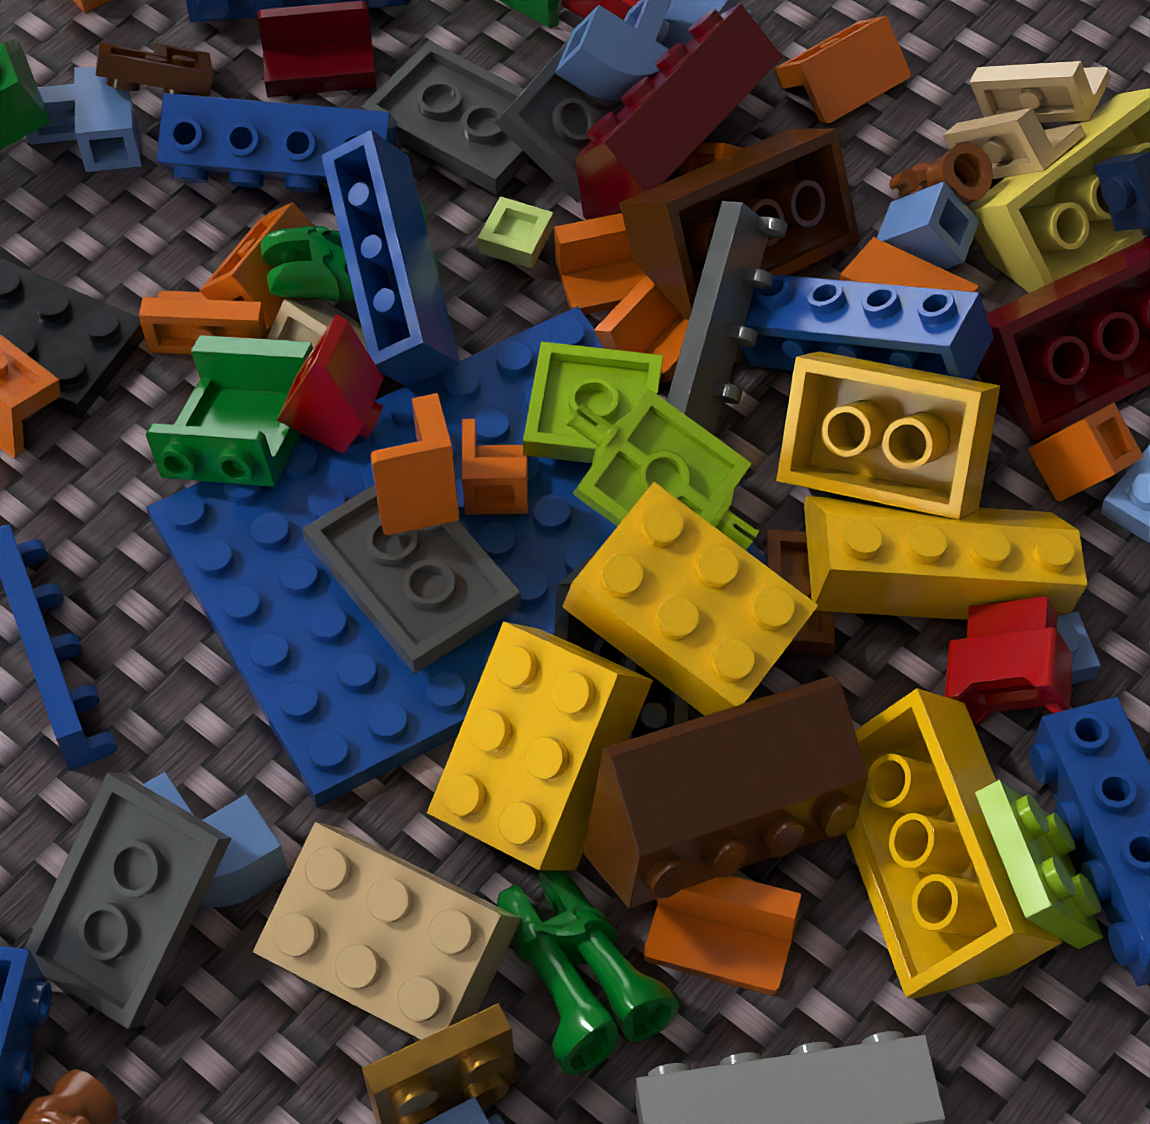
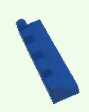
M7 524L0 527V578L56 740L70 771L114 754L117 750V744L113 734L109 732L99 733L88 738L85 737L78 713L92 709L100 703L98 691L93 685H84L72 690L68 689L59 662L77 656L82 650L78 636L73 633L50 638L42 612L57 607L63 602L60 586L55 583L45 584L33 589L26 570L27 567L41 563L47 558L48 553L42 540L34 539L17 545L11 526Z

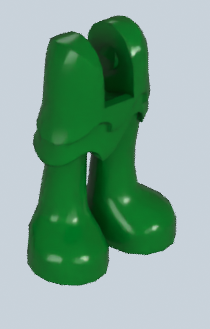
M420 201L421 208H422V212H423V216H424V220H425V224H426V228H427V232H428V221H427L426 209H425V206H424L423 202ZM304 226L275 230L264 236L261 241L263 261L275 267L266 276L271 295L292 299H323L330 302L342 301L345 303H351L355 300L339 231L330 230L325 226ZM433 253L434 260H435V264H436V268H437V272H438V276H439L438 263H437L435 254Z
M542 870L538 874L539 882L548 904L556 915L555 917L542 923L527 896L517 884L504 889L498 894L497 906L521 918L510 942L511 946L516 950L520 960L532 966L551 995L560 1015V1023L552 1043L554 1055L564 1073L577 1075L593 1069L613 1052L618 1041V1027L610 1013L593 995L573 965H589L608 997L619 1028L630 1042L644 1041L664 1030L678 1014L680 1005L671 990L663 982L641 974L614 945L618 935L615 929L607 923V917L588 901L578 885L562 870Z

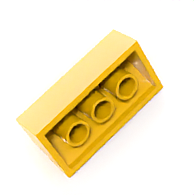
M806 496L804 501L811 599L819 605L815 611L968 620L970 606L1048 596L1059 616L1072 612L1087 587L1079 530L1052 512L979 507L977 511L957 520L860 499Z
M916 688L855 730L867 771L868 781L860 805L858 819L854 828L848 830L846 835L905 998L916 999L1008 975L1062 943L1060 938L1026 919L975 794L976 791L996 782V779L965 703Z

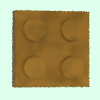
M499 1003L363 1067L362 1071L376 1123L424 1124L473 1097L476 1098L481 1108L501 1099L508 1092L509 1085L517 1082L512 1028Z

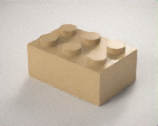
M315 822L256 943L253 953L422 1040L478 1012L521 918L341 828Z

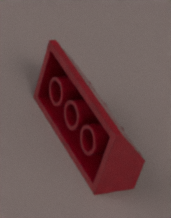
M741 3L721 15L715 8L704 14L689 28L688 31L693 38L686 45L682 42L676 44L657 60L655 66L660 72L652 80L648 76L641 79L621 97L622 102L626 106L616 116L613 111L608 113L587 131L586 136L591 142L575 157L583 217L586 220L618 213L621 211L619 202L663 184L783 58Z
M1150 237L986 313L994 339L977 369L984 383L1000 385L998 401L1030 440L1038 441L1150 386Z

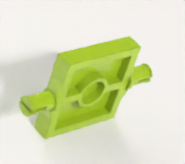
M648 388L632 411L614 425H611L589 409L583 402L567 423V426H571L598 446L594 453L591 468L572 494L614 525L618 526L650 485L655 482L744 550H747L753 542L752 540L759 533L758 529H754L728 510L732 502L734 488L752 463Z

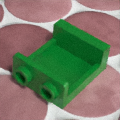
M200 335L191 350L200 377L198 384L174 425L153 423L146 432V438L161 478L275 487L302 433L276 420L298 371L313 350L312 342Z

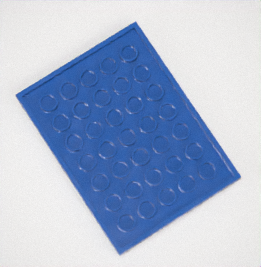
M578 306L461 360L460 365L410 388L405 386L375 400L383 405V409L368 438L357 435L344 454L302 434L275 487L201 481L146 507L152 525L317 808L457 737L503 621L542 629L553 634L558 584L596 552L617 528L616 525L572 494L591 468L592 463L528 456V514L465 515L462 486V419H475L477 446L523 445L541 342L603 348L594 332V327ZM438 393L452 444L460 519L458 521L521 592V606L414 674L305 543L302 528L374 485L370 454L375 450L417 442L412 398ZM752 542L746 551L765 565V557L755 543Z

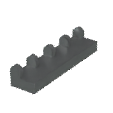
M722 201L667 398L668 403L712 435L715 434L723 403H740L743 391L728 385L738 346H755L758 337L757 331L744 327L754 288L770 289L774 275L760 269L768 237L784 238L788 224L783 220L758 216L743 202ZM719 439L728 446L726 441Z

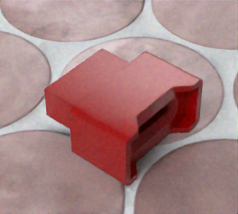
M1048 596L970 606L966 638L949 642L945 697L965 703L974 726L980 725L992 712L1043 706L1053 714L1070 709L1073 654L1057 630L1058 612Z

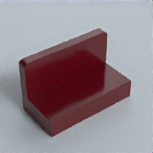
M366 1L258 11L257 17L263 49L264 82L267 97L376 87L373 44Z

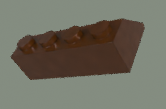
M788 129L619 202L633 260L686 320H689L722 201L743 202L760 217L777 218L788 224L784 238L768 237L761 262V270L775 275L787 276L860 241L837 129Z
M832 675L603 748L583 854L628 908L657 898L671 897L682 889L716 877H727L738 869L772 857L785 856L794 849L827 837H838L854 828L859 816V809L868 781V775L841 683Z

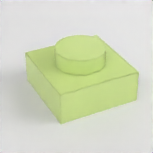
M500 197L478 236L479 253L532 269L554 229V212Z

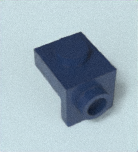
M1150 151L1113 156L1094 165L1101 184L1102 196L1108 206L1115 230L1141 229L1143 236H1149Z

